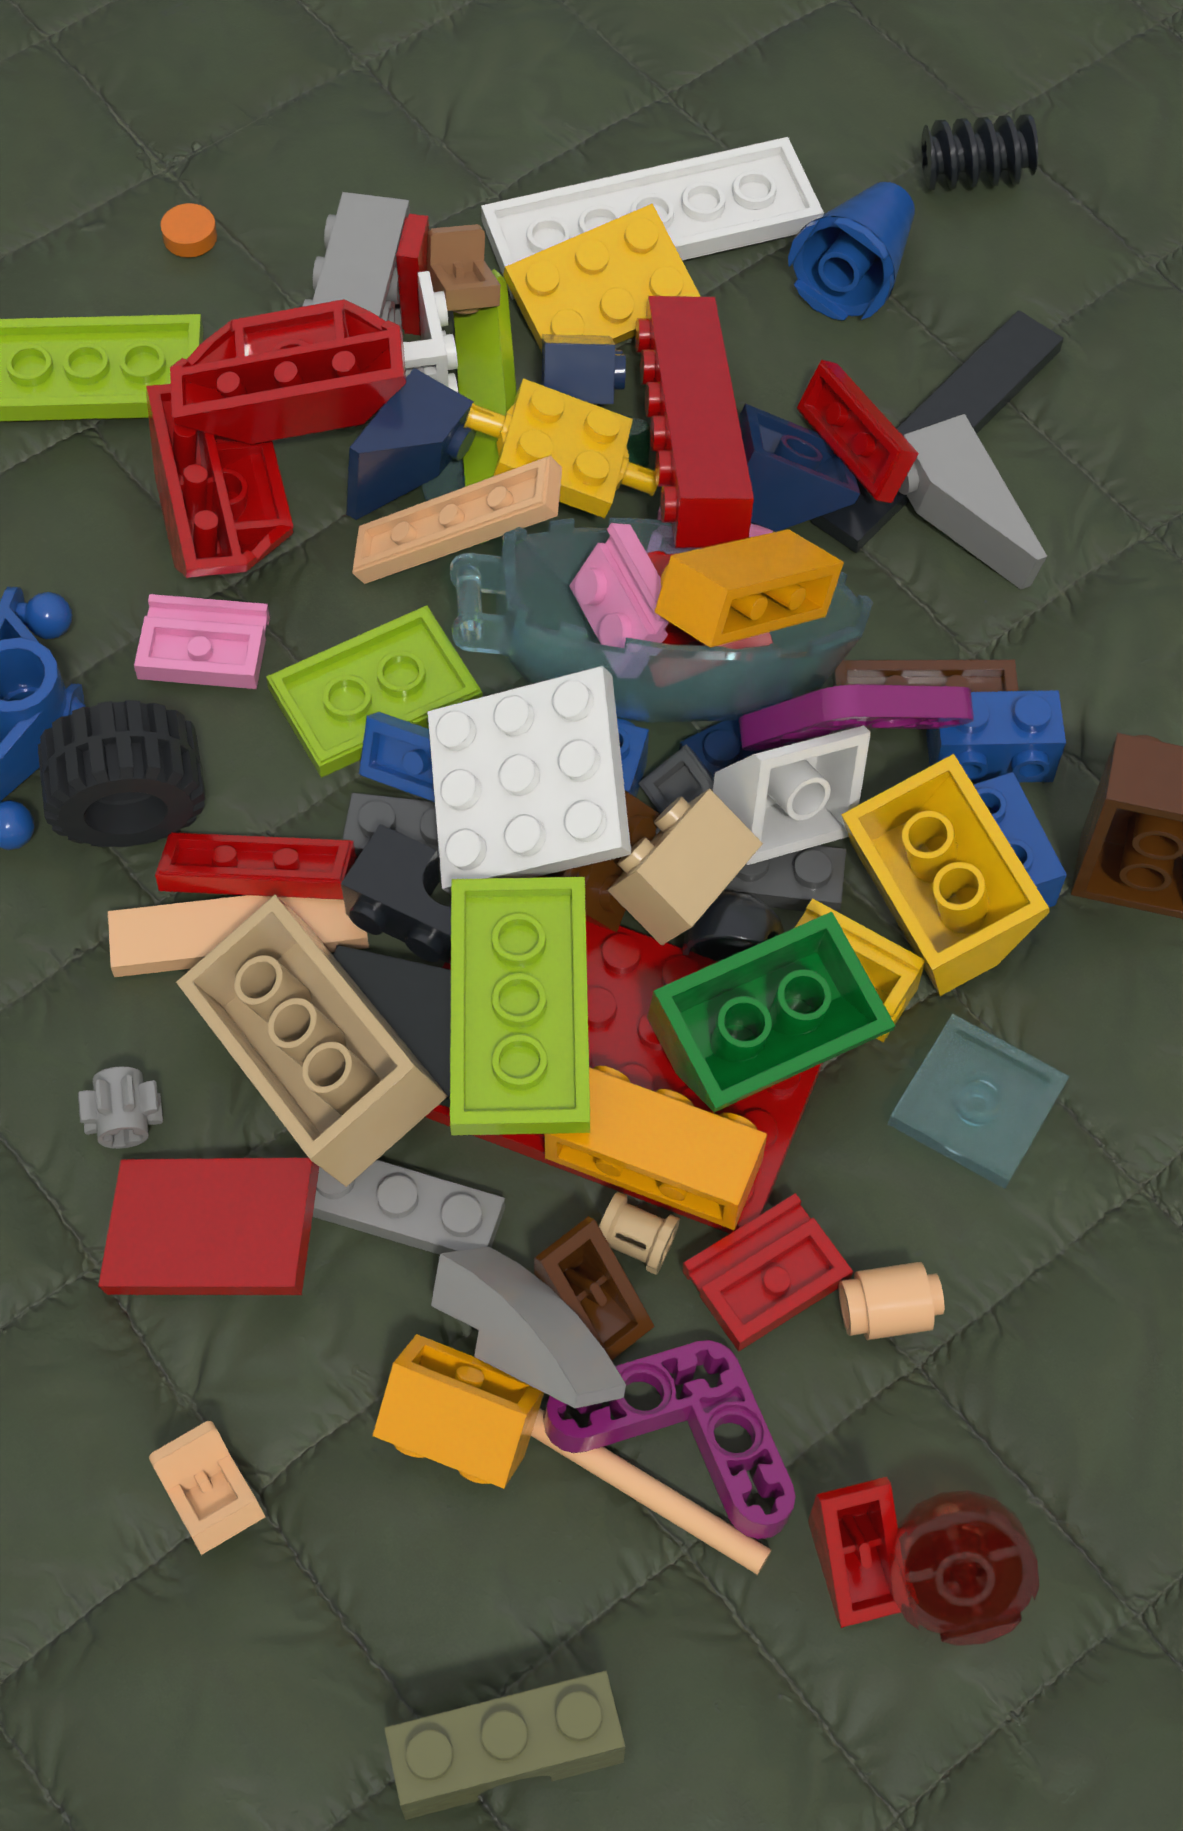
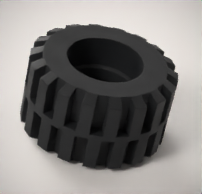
M134 700L102 702L96 706L73 710L72 715L61 716L52 722V728L44 730L40 736L41 743L38 744L44 817L47 824L52 825V830L60 836H68L70 841L79 844L87 843L95 847L117 848L157 842L159 839L167 838L171 832L179 833L181 828L189 827L196 821V815L201 814L205 807V793L195 727L191 721L185 720V716L177 710H166L165 705L157 703L145 704Z

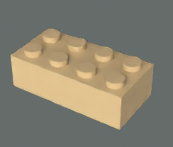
M276 895L272 896L176 982L309 1159L345 1187L448 1097L313 930Z

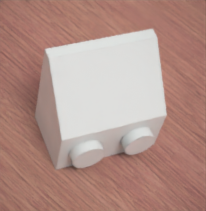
M865 726L756 753L715 772L713 792L763 843L746 863L747 865L849 837L841 814L858 806L860 802L871 734Z

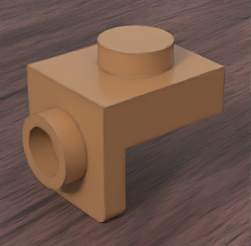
M478 224L432 228L428 231L427 271L430 272L433 291H444L447 311L471 314L478 312L483 307L500 306L501 285L484 261L485 232Z

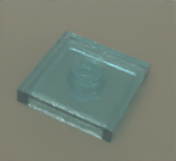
M952 1014L891 1113L888 1125L1006 1189L1066 1086L1069 1076Z

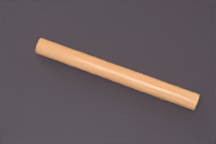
M539 1408L531 1434L533 1438L757 1575L760 1573L772 1549L754 1538L745 1536L731 1524L605 1447L581 1453H571L559 1449L551 1443L545 1433L543 1421L546 1411Z

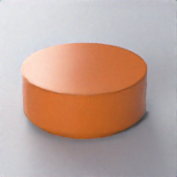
M192 203L177 205L168 210L162 217L161 231L164 245L171 253L177 256L197 257L211 250L217 241L214 216L204 206Z

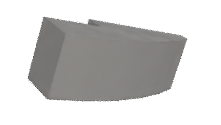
M491 1247L440 1253L431 1306L479 1330L474 1354L475 1358L573 1408L624 1398L626 1383L604 1348L579 1316L548 1285L521 1264Z

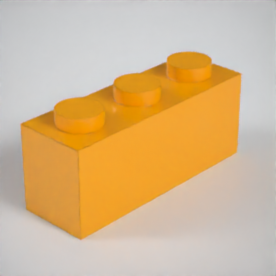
M789 529L671 555L669 564L661 576L662 588L654 612L708 647L719 646L826 617L844 562Z
M596 1066L592 1069L589 1067L590 1133L545 1134V1159L735 1230L763 1160L767 1133L757 1130L751 1121L737 1114L721 1113L716 1115L694 1107L688 1098L675 1091L659 1089L654 1092L635 1085L623 1073L613 1068Z

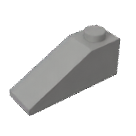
M963 414L904 434L905 439L919 454L899 492L907 495L916 513L1019 589L1030 587L1044 564L1047 554L966 415Z

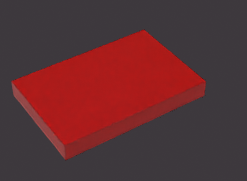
M309 1158L121 1159L98 1287L107 1295H302L319 1166Z

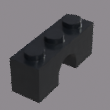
M380 824L341 883L346 915L349 916L350 920L357 927L367 933L380 935L383 932L404 942L410 951L424 960L437 962L440 959L451 964V907L441 905L430 898L440 882L437 850Z

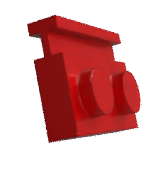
M796 1193L683 1262L682 1271L688 1280L690 1279L700 1292V1298L738 1352L837 1290L839 1282L851 1279L853 1270L814 1217L810 1218L803 1209L801 1200Z

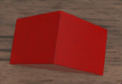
M883 1477L817 1494L808 1524L840 1627L910 1610L893 1492L889 1479Z

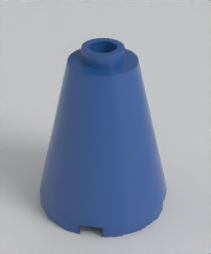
M876 183L814 219L801 229L792 242L788 255V264L790 267L793 263L797 277L794 285L799 295L814 310L836 320H845L847 316L863 315L861 319L871 317L886 303L895 284L915 215L914 203L908 192L895 183Z

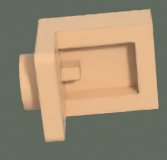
M212 1421L202 1423L150 1454L149 1460L201 1555L265 1518L257 1499L229 1454Z

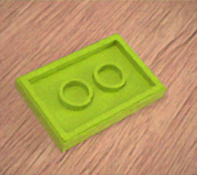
M427 605L266 676L269 691L321 778L361 760L366 718L368 715L381 712L429 729L428 711L483 697L478 684Z

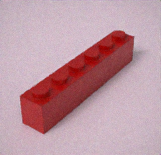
M648 296L646 318H637L635 344L636 352L641 353V384L646 385L645 413L646 417L651 418L650 447L651 451L657 452L655 479L656 486L662 487V523L672 524L675 548H705L749 538L754 496L715 297Z

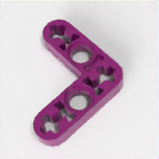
M864 684L841 685L820 689L739 717L742 750L768 751L860 726L887 729H939L960 726L974 721L971 689L968 687Z
M710 1340L697 1341L615 1366L626 1386L633 1382H645L657 1389L661 1397V1403L652 1410L641 1411L634 1409L624 1398L609 1401V1406L602 1409V1403L576 1408L580 1414L592 1413L589 1416L587 1427L579 1428L574 1419L562 1421L567 1404L549 1396L543 1421L545 1433L552 1444L563 1451L571 1453L587 1452L687 1421L727 1516L735 1529L745 1536L764 1539L771 1538L780 1533L787 1524L796 1498L793 1483L737 1358L723 1344ZM703 1365L708 1374L720 1373L716 1387L710 1388L705 1379L691 1381L697 1366ZM684 1383L679 1397L680 1400L676 1399L675 1386ZM610 1411H611V1414L613 1415V1417L615 1418V1420H612V1419L610 1418ZM727 1423L740 1425L751 1436L752 1446L743 1453L728 1452L721 1448L715 1440V1429ZM758 1463L760 1464L757 1466L753 1476L756 1489L762 1498H775L770 1514L766 1515L759 1505L748 1507L746 1504L752 1490V1483L747 1471Z

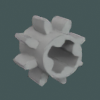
M112 1067L104 1069L94 1075L93 1091L78 1092L80 1123H84V1132L87 1135L97 1133L98 1143L104 1147L120 1149L137 1146L148 1139V1124L155 1125L162 1124L163 1122L160 1093H157L156 1081L144 1082L142 1072L136 1068Z

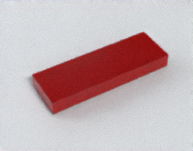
M821 360L797 406V410L875 500L892 503L919 453L837 363Z
M171 832L168 835L155 877L158 891L252 896L276 895L277 897L344 900L341 883L354 865L356 853L354 841Z

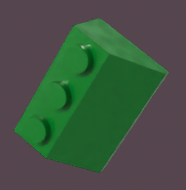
M829 912L654 990L647 1019L676 1074L713 1112L891 1032L896 1026L833 912Z

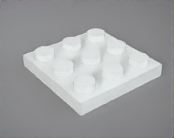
M600 666L428 711L441 883L444 891L451 895L452 879L534 878L631 854L613 677L606 668Z

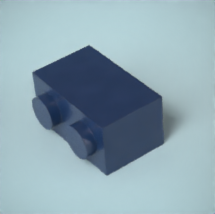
M542 334L541 385L591 404H614V390L625 389L626 356L622 350H615V343L610 336Z

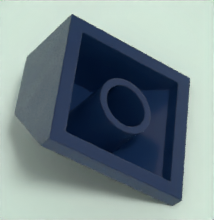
M414 368L406 377L407 383L384 404L349 447L346 515L357 520L438 477L453 458L461 460L471 447L476 434V430L464 427L469 409L474 401Z
M745 403L739 416V423L754 496L751 524L760 525L777 532L855 504L860 495L856 477L818 433Z

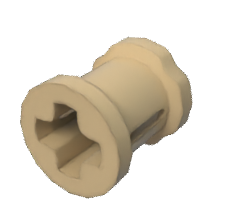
M617 1192L609 1203L599 1228L612 1249L646 1263L647 1272L657 1275L671 1248L679 1227L680 1218L671 1214L666 1219L658 1217L628 1204L627 1195Z

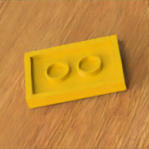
M653 203L505 266L503 277L541 351L542 334L610 336L616 345L635 336L637 318H646L648 296L701 297Z

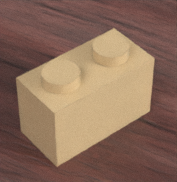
M710 788L689 803L682 796L673 801L654 821V824L660 831L650 842L646 837H643L631 847L630 855L624 856L618 861L617 864L624 872L608 889L611 895L660 945L692 928L763 844Z

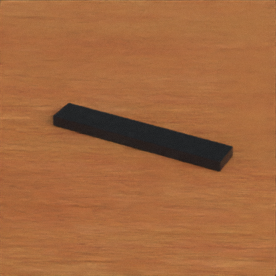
M1018 310L923 402L897 430L904 436V434L965 414L977 434L1061 351L1064 338ZM856 478L860 495L855 504L813 518L811 523L857 553L910 501L907 495L898 491L892 503L877 501Z

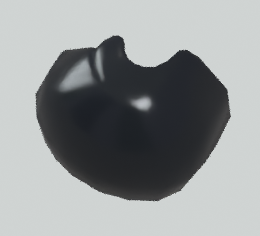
M724 891L693 927L685 931L682 953L683 955H689L694 946L699 955L713 960L718 958L723 960L784 933L783 925L778 915L756 896Z

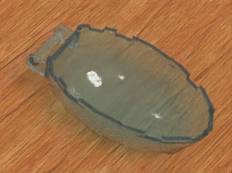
M574 518L550 521L548 532L527 534V530L518 527L504 533L501 556L464 553L456 556L450 565V580L457 587L458 617L452 625V637L456 646L471 652L503 654L530 684L603 666L613 677L617 718L641 724L739 720V717L820 689L862 637L873 605L868 596L858 595L856 597L849 587L845 586L848 575L841 572L826 617L771 631L770 635L773 643L768 646L746 647L743 649H732L723 646L710 648L708 646L669 645L626 637L624 648L600 644L569 587L597 543H606L610 537L607 528H574ZM609 518L608 527L611 523L630 524L646 553L663 551L666 554H675L701 549L675 548L671 523H662L661 520ZM481 593L496 594V614L482 613Z

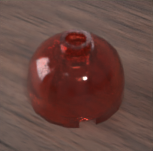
M969 1490L941 1492L916 1504L898 1525L889 1555L893 1598L907 1622L918 1630L920 1624L929 1631L940 1633L942 1642L960 1646L986 1644L1012 1632L1022 1621L1021 1612L1029 1605L1032 1595L1035 1601L1040 1587L1038 1562L1032 1541L1017 1515L994 1497Z

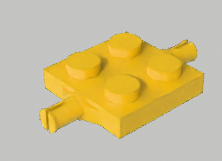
M524 378L516 394L514 405L507 411L506 415L475 405V403L471 404L464 427L497 438L496 444L499 458L493 476L552 456L562 467L559 502L602 518L606 517L613 503L615 491L619 488L620 484L647 493L649 496H653L657 489L655 471L629 462L627 442L633 421L629 417Z

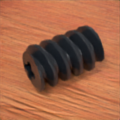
M1023 114L1017 118L1014 124L1009 115L999 116L993 126L992 121L988 117H978L974 122L973 128L967 118L956 119L952 129L945 119L935 120L931 131L925 125L921 140V164L927 189L935 190L939 174L945 175L949 189L956 188L959 175L962 172H965L970 187H977L981 171L987 172L991 186H998L1002 170L1008 171L1012 185L1019 184L1023 168H1028L1031 176L1035 175L1038 164V136L1034 118L1030 114Z

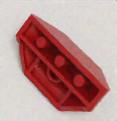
M345 299L233 319L203 341L187 359L181 358L170 367L172 419L177 425L248 444L362 425L407 383L403 332L400 325L389 320L385 321L371 311Z
M171 384L146 386L154 474L174 568L186 578L247 572L293 534V523L273 441L248 444L177 425L172 419Z

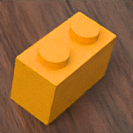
M416 1334L393 1362L373 1437L393 1444L398 1451L405 1455L416 1458L426 1457L456 1469L463 1477L472 1482L480 1484L491 1483L504 1489L525 1457L544 1392L472 1355Z

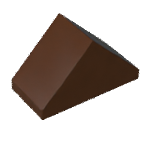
M588 1216L534 1257V1275L548 1285L579 1316L604 1348L611 1361L655 1327L595 1219Z

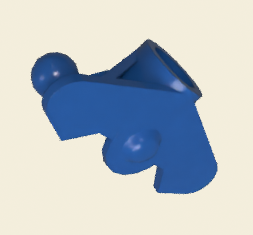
M7 587L0 601V801L40 767L38 744L41 743L40 736L44 730L52 728V722L61 716L72 715L73 710L86 707L82 684H71L65 689L57 662L52 653L32 635L33 633L35 636L43 639H54L68 631L72 623V609L60 594L52 592L39 593L31 598L28 603H25L21 587ZM12 800L0 802V848L5 850L19 849L30 841L34 833V817L30 810L22 803Z

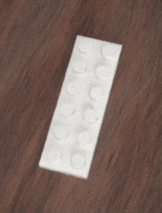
M788 137L481 205L482 223L502 275L505 266L652 203L682 261L795 235L805 225L824 214ZM508 287V291H509L510 296H511V298H512V300H513V299H515V298H514L512 292L510 291V289H509V287Z

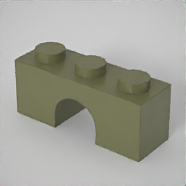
M607 1670L384 1728L399 1802L405 1820L479 1801L478 1796L481 1793L512 1781L537 1776H550L552 1782L624 1763L626 1747Z

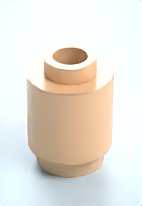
M922 1262L856 1271L854 1279L839 1282L840 1307L848 1336L864 1334L866 1340L931 1331L934 1328V1316L944 1314V1295L937 1273L927 1275Z

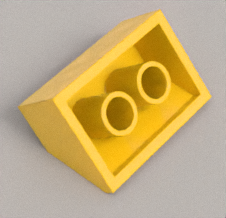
M954 754L841 814L851 845L913 951L925 960L924 969L940 996L997 966L1050 912L1047 903Z

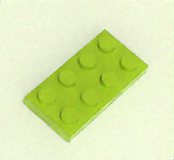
M201 314L0 319V421L149 418L146 386L171 384L170 367L181 358L187 359L203 342Z
M585 877L452 879L451 1135L590 1133Z

